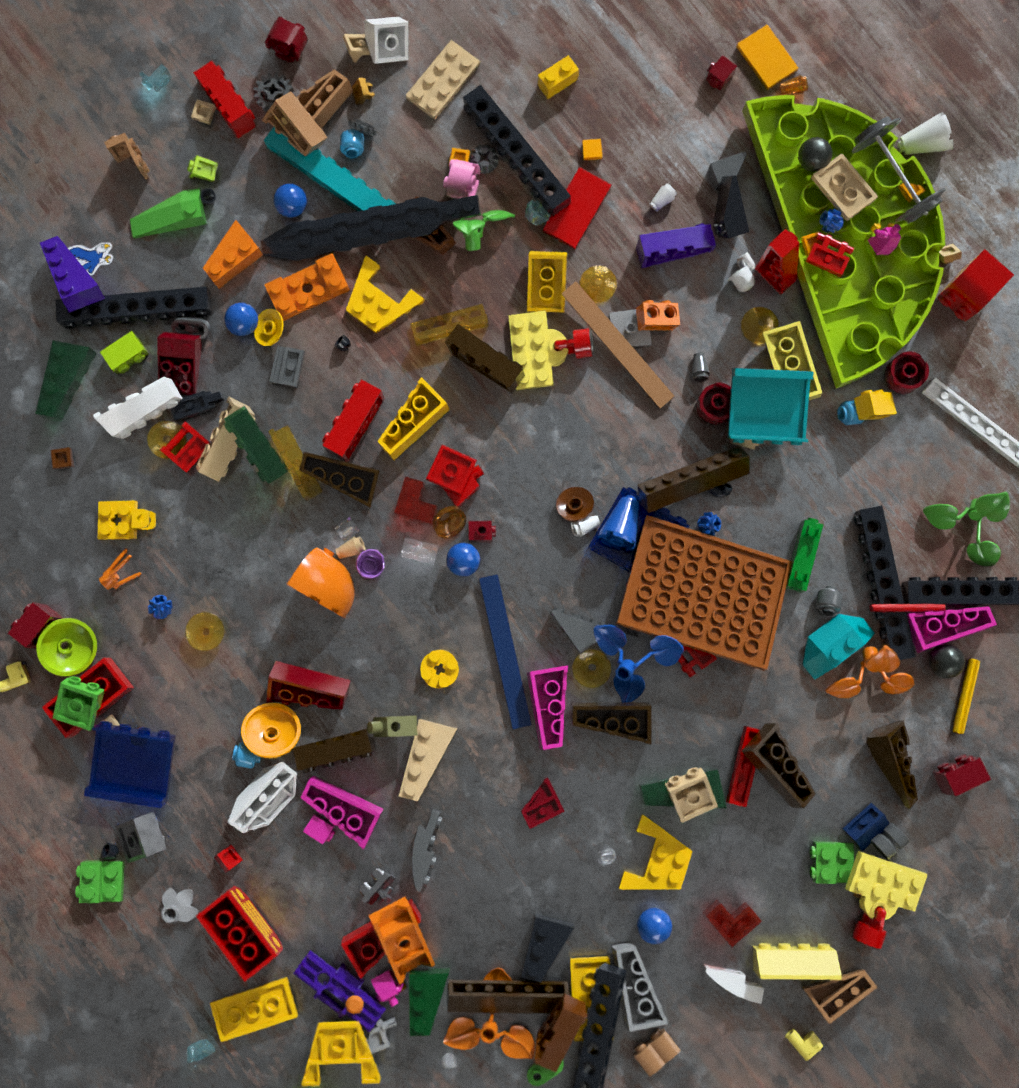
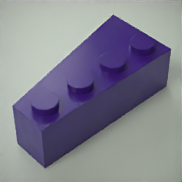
M698 224L694 227L639 235L636 250L642 269L713 252L716 243L711 224Z
M58 236L40 242L59 295L68 312L105 299L98 284Z

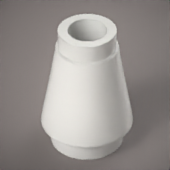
M669 184L662 185L649 205L658 212L675 199L677 192Z
M596 515L586 517L580 521H573L570 525L574 536L582 537L599 527L600 521Z

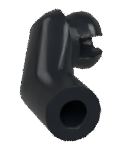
M725 483V485L709 489V491L715 497H724L730 495L733 488L731 484Z

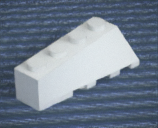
M162 377L142 388L141 394H131L125 397L126 402L117 405L114 403L108 406L109 411L103 414L97 412L93 414V417L112 437L124 439L130 436L131 432L136 428L144 427L150 419L160 417L167 408L171 409L178 405V401L183 398L172 379Z

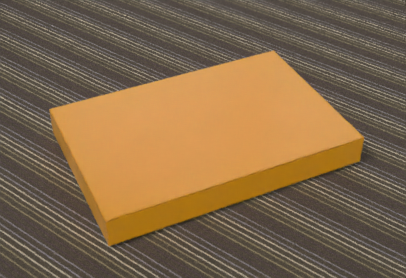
M765 25L737 43V49L767 90L799 69L768 25Z

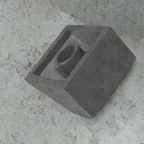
M154 812L115 826L127 863L166 849L165 838L161 834L159 820Z

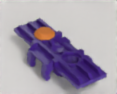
M310 950L293 974L315 990L316 993L313 998L315 1000L318 998L336 1012L340 1019L346 1014L352 1020L359 1021L361 1027L370 1032L386 1008L360 989L365 979L355 978L347 972V965L344 963L341 964L338 970L334 969ZM322 973L327 974L329 977V981L323 982V984L318 980V976ZM323 989H327L344 1002L346 1006L344 1008L323 993Z

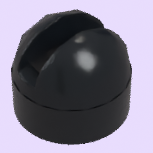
M210 188L202 190L200 194L202 201L206 204L214 203L216 200L215 192ZM213 194L214 197L205 200V197Z
M342 335L336 341L334 347L343 352L348 351L351 341L345 335Z
M106 843L102 849L101 856L104 859L113 860L117 857L116 854H119V849L114 844Z

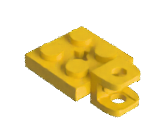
M138 501L98 502V540L137 539V530H152L156 527V513L145 509H138ZM116 516L121 518V522H118V525L114 523Z

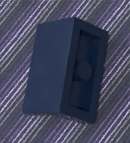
M870 803L843 830L856 842L859 849L864 851L871 844V840L876 835L883 834V829L890 823L885 814Z

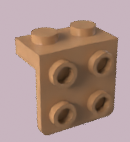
M123 133L114 135L104 142L118 163L132 157L146 180L149 179L147 173L150 170L146 162L143 161L142 153L133 138L129 139Z

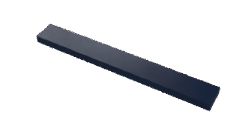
M498 574L479 578L512 728L517 729L531 726Z

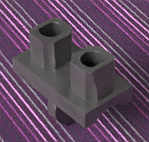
M377 868L371 875L376 881L374 886L372 887L369 883L365 882L358 889L363 896L361 900L365 904L373 905L375 901L381 904L384 900L387 902L392 900L389 894L393 888L389 885L396 878L392 874Z

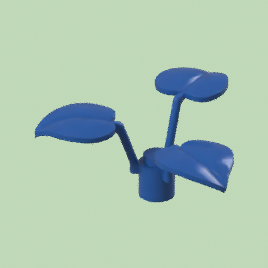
M598 625L594 627L595 639L603 652L614 656L619 651V660L617 661L619 666L615 671L616 675L613 681L622 702L636 700L645 690L643 677L633 674L640 664L654 655L655 660L659 664L672 666L679 661L684 652L683 646L676 639L660 635L653 638L650 642V647L653 651L649 652L637 663L629 659L623 660L622 647L627 642L623 630L614 625Z

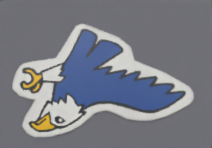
M101 243L91 249L82 245L68 248L89 275H94L100 265L111 264L113 256L108 254L112 248L111 243Z

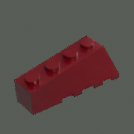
M276 661L268 677L266 703H273L274 701L281 702L283 705L299 703L302 707H308L312 704L317 705L318 708L343 710L349 694L351 680Z

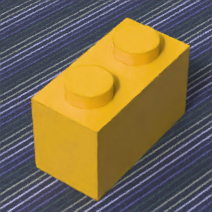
M568 55L540 73L537 85L546 98L549 99L577 81L579 69Z
M866 390L861 392V396L854 398L859 420L883 419L897 414L892 392H883V390L872 392V390Z

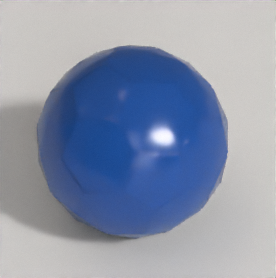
M284 184L276 190L273 202L278 213L285 217L294 218L304 212L307 198L303 189L298 185Z
M246 303L231 305L224 316L227 329L237 336H248L253 333L259 321L255 309Z
M455 544L447 553V567L457 576H470L476 572L480 565V554L471 544Z
M649 908L639 916L637 930L645 942L661 944L671 935L672 921L665 911L659 908Z

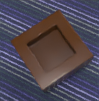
M72 448L51 450L53 469L74 467Z

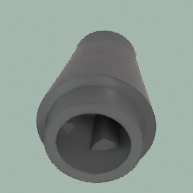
M702 352L695 353L693 355L691 376L695 382L707 381L710 371L705 354Z

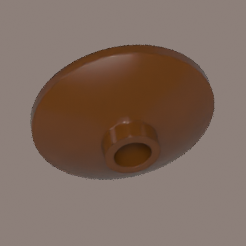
M571 487L564 490L558 496L556 508L563 519L580 521L588 517L593 511L594 499L587 489Z

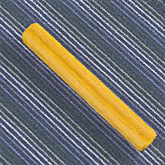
M977 659L968 660L952 730L957 734H964L980 666V661Z

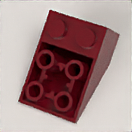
M163 332L157 337L158 380L162 377L172 379L180 395L196 394L201 359V335Z

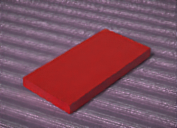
M579 167L566 189L571 195V204L555 216L551 215L543 228V232L576 249L612 184Z

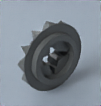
M356 118L349 120L348 124L350 127L370 136H376L378 131L375 130L374 126Z
M479 144L478 147L473 148L469 161L470 163L478 164L480 166V173L486 174L495 170L499 163V156L494 147L492 148L488 144ZM480 155H488V161L483 160L482 162H480Z

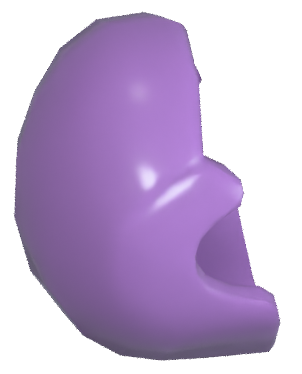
M368 549L362 551L356 559V570L364 578L373 579L378 577L385 568L384 556L378 550Z

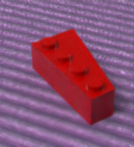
M210 61L193 72L197 81L237 138H240L256 127L253 121L256 119L250 109H247L240 94H236L234 91L235 87L231 81L225 79V73L219 65L216 66L213 61Z
M787 229L768 245L755 267V270L780 295L797 280L800 242L796 235Z
M411 898L407 901L419 924L421 922V913ZM371 921L342 938L341 945L360 979L386 954Z

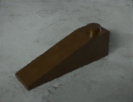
M900 720L873 730L866 739L872 757L905 807L910 809L916 803L918 797L915 776L910 773V763L913 762L912 756L908 757L906 745H910L904 721Z

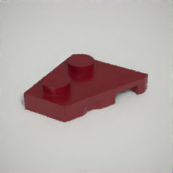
M548 777L544 779L541 786L521 811L530 830L565 812Z

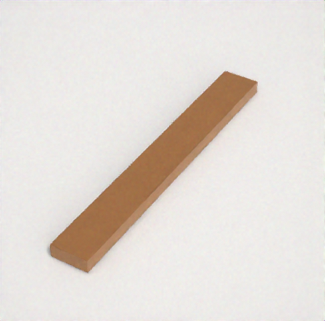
M576 281L561 294L659 409L674 397L672 392Z

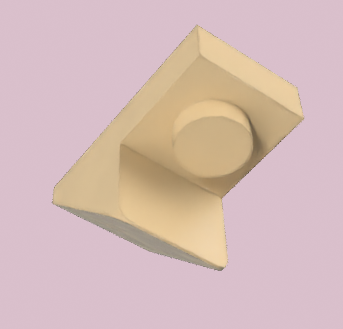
M344 34L342 36L354 63L362 55H371L365 40V34Z

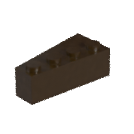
M460 324L456 325L445 340V344L452 356L510 393L515 391L525 377L523 367L518 362L510 361L505 354L496 351L488 343L483 342Z
M308 452L303 453L299 471L371 508L380 470Z
M649 702L571 703L573 726L652 745V706Z
M765 724L744 747L742 753L792 808L804 809L816 794L805 773L801 772L797 764L798 760L789 750V744L782 737L778 724Z
M367 729L293 748L297 770H303L304 773L315 771V767L320 765L323 768L334 766V762L339 760L342 763L353 761V757L359 755L361 758L372 756L371 752L376 751L373 736L368 733Z

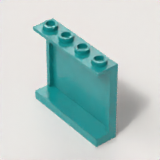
M732 368L728 438L733 439L735 443H744L745 439L752 440V443L764 444V440H771V444L783 445V441H791L790 445H802V442H808L809 439H806L810 379H813L814 372Z

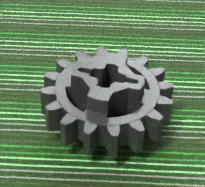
M277 72L274 76L268 73L267 78L261 76L262 82L256 81L258 87L253 88L255 101H257L258 107H262L264 112L270 109L275 100L290 91L294 92L290 80H286L285 75L279 77Z

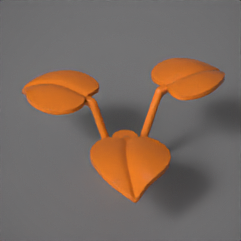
M886 645L879 652L876 647H866L862 650L864 661L860 662L861 669L858 680L856 681L852 677L844 678L827 687L825 691L832 696L844 699L856 696L861 691L860 684L862 683L865 667L871 672L882 674L885 681L880 684V687L888 694H901L910 690L914 686V679L907 673H897L888 678L885 672L895 671L900 666L896 653Z
M502 968L491 970L483 979L512 981ZM490 1013L489 1021L483 1024L482 1030L475 1028L474 1021L468 1017L454 1019L443 1040V1043L449 1047L468 1050L479 1044L480 1036L484 1042L492 1043L495 1039L505 1035L501 1040V1048L508 1057L514 1059H533L535 1053L533 1037L526 1027L515 1024L510 1028L509 1032L502 1031L498 1033V1026L493 1022L494 1013Z

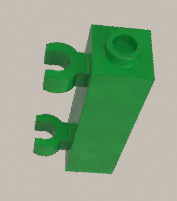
M807 518V520L805 519L800 523L791 558L792 565L786 586L788 589L799 592L807 591L824 525L818 523L819 520Z

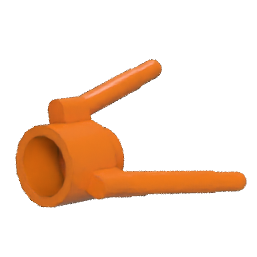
M127 548L119 554L99 578L100 583L107 590H110L112 587L117 589L141 575V572H138L118 581L120 577L117 572L132 558V555H128L115 568L128 551Z

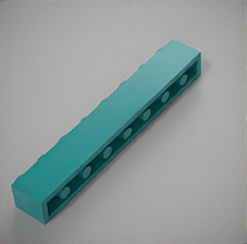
M275 127L272 128L264 139V143L269 150L357 212L368 210L369 207L396 204L391 199L386 200L377 189L367 187L366 182L361 178L356 179L347 168H340L331 157L326 158L323 156L319 149L304 156L288 143V138L285 135L275 132Z

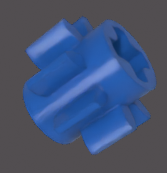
M829 209V211L823 212L819 223L823 225L821 230L827 233L839 231L844 223V219L840 217L842 212L836 209Z
M712 512L704 513V516H700L698 519V530L715 536V532H719L721 529V520L717 517V514L713 515Z
M164 595L154 596L152 600H149L148 613H153L154 618L157 619L166 618L168 614L172 613V600L167 601V597Z

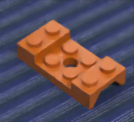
M333 253L316 260V264L283 279L279 277L264 284L275 309L281 314L283 321L350 291ZM307 284L313 286L312 291L309 293L303 291V287Z
M406 897L369 915L399 984L403 983L408 971L420 965L435 966ZM408 940L405 945L399 946L401 941Z

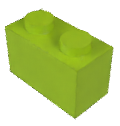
M132 331L100 351L112 371L117 375L127 372L130 366L142 362L146 358L145 356L149 354L137 335Z

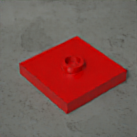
M441 445L426 480L461 496L477 460L445 445Z

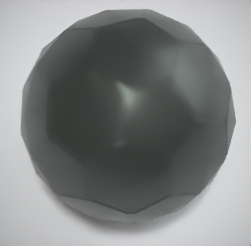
M809 138L800 146L798 151L800 165L810 172L819 171L831 162L832 147L823 138Z
M943 644L937 646L931 652L929 666L938 677L951 679L957 677L963 671L965 658L962 651L956 646Z

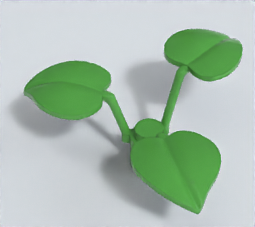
M491 210L482 214V217H484L482 220L461 219L453 222V226L463 233L466 250L474 251L481 249L480 237H483V229L487 221H499L509 217L515 218V214L503 210Z
M1007 492L987 494L973 499L970 507H965V510L958 516L957 508L949 504H935L923 509L929 522L934 527L943 530L953 528L956 525V520H960L968 513L970 519L977 521V543L968 545V557L974 563L981 566H993L1000 559L1001 550L997 544L991 541H980L981 520L986 516L992 522H999L1007 517L1010 509V500Z

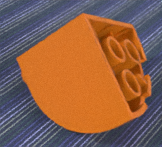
M317 547L305 557L287 584L345 618L352 607L355 596L352 576L348 569L333 557L335 553L327 548L321 550Z

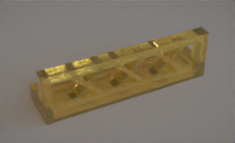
M483 304L410 323L416 346L447 338L457 324H460L468 331L489 326ZM473 311H481L480 316L470 318ZM459 315L465 318L462 321L452 323L455 316ZM441 320L447 323L444 326L433 327L436 321ZM423 325L429 328L417 333L415 327Z
M287 425L277 431L274 429L269 430L268 432L302 497L308 501L323 493L317 479L299 471L303 453L289 426Z

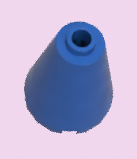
M631 495L621 497L598 534V539L601 537L603 544L618 550L621 547H626V551L634 550L639 513V502L636 501L635 497Z

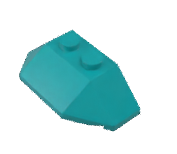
M837 614L807 637L802 665L815 680L834 669L863 647L874 636L875 632L864 618Z

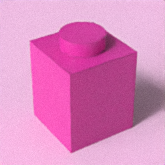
M317 813L312 816L303 831L321 844H324L326 841L330 842L336 833L333 830L335 826Z

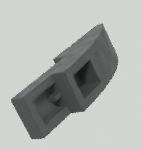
M435 809L431 813L427 828L419 825L415 836L412 871L416 891L421 892L422 887H427L430 879L427 876L429 868L433 869L437 859L433 857L435 852L428 849V847H433L436 836H433L435 828L439 829L442 817H439L441 812Z

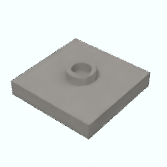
M636 309L609 313V320L633 348L652 345L650 330H638Z

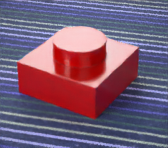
M232 845L214 857L225 873L243 860Z

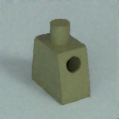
M417 716L373 717V721L367 723V731L369 734H373L374 737L416 736Z

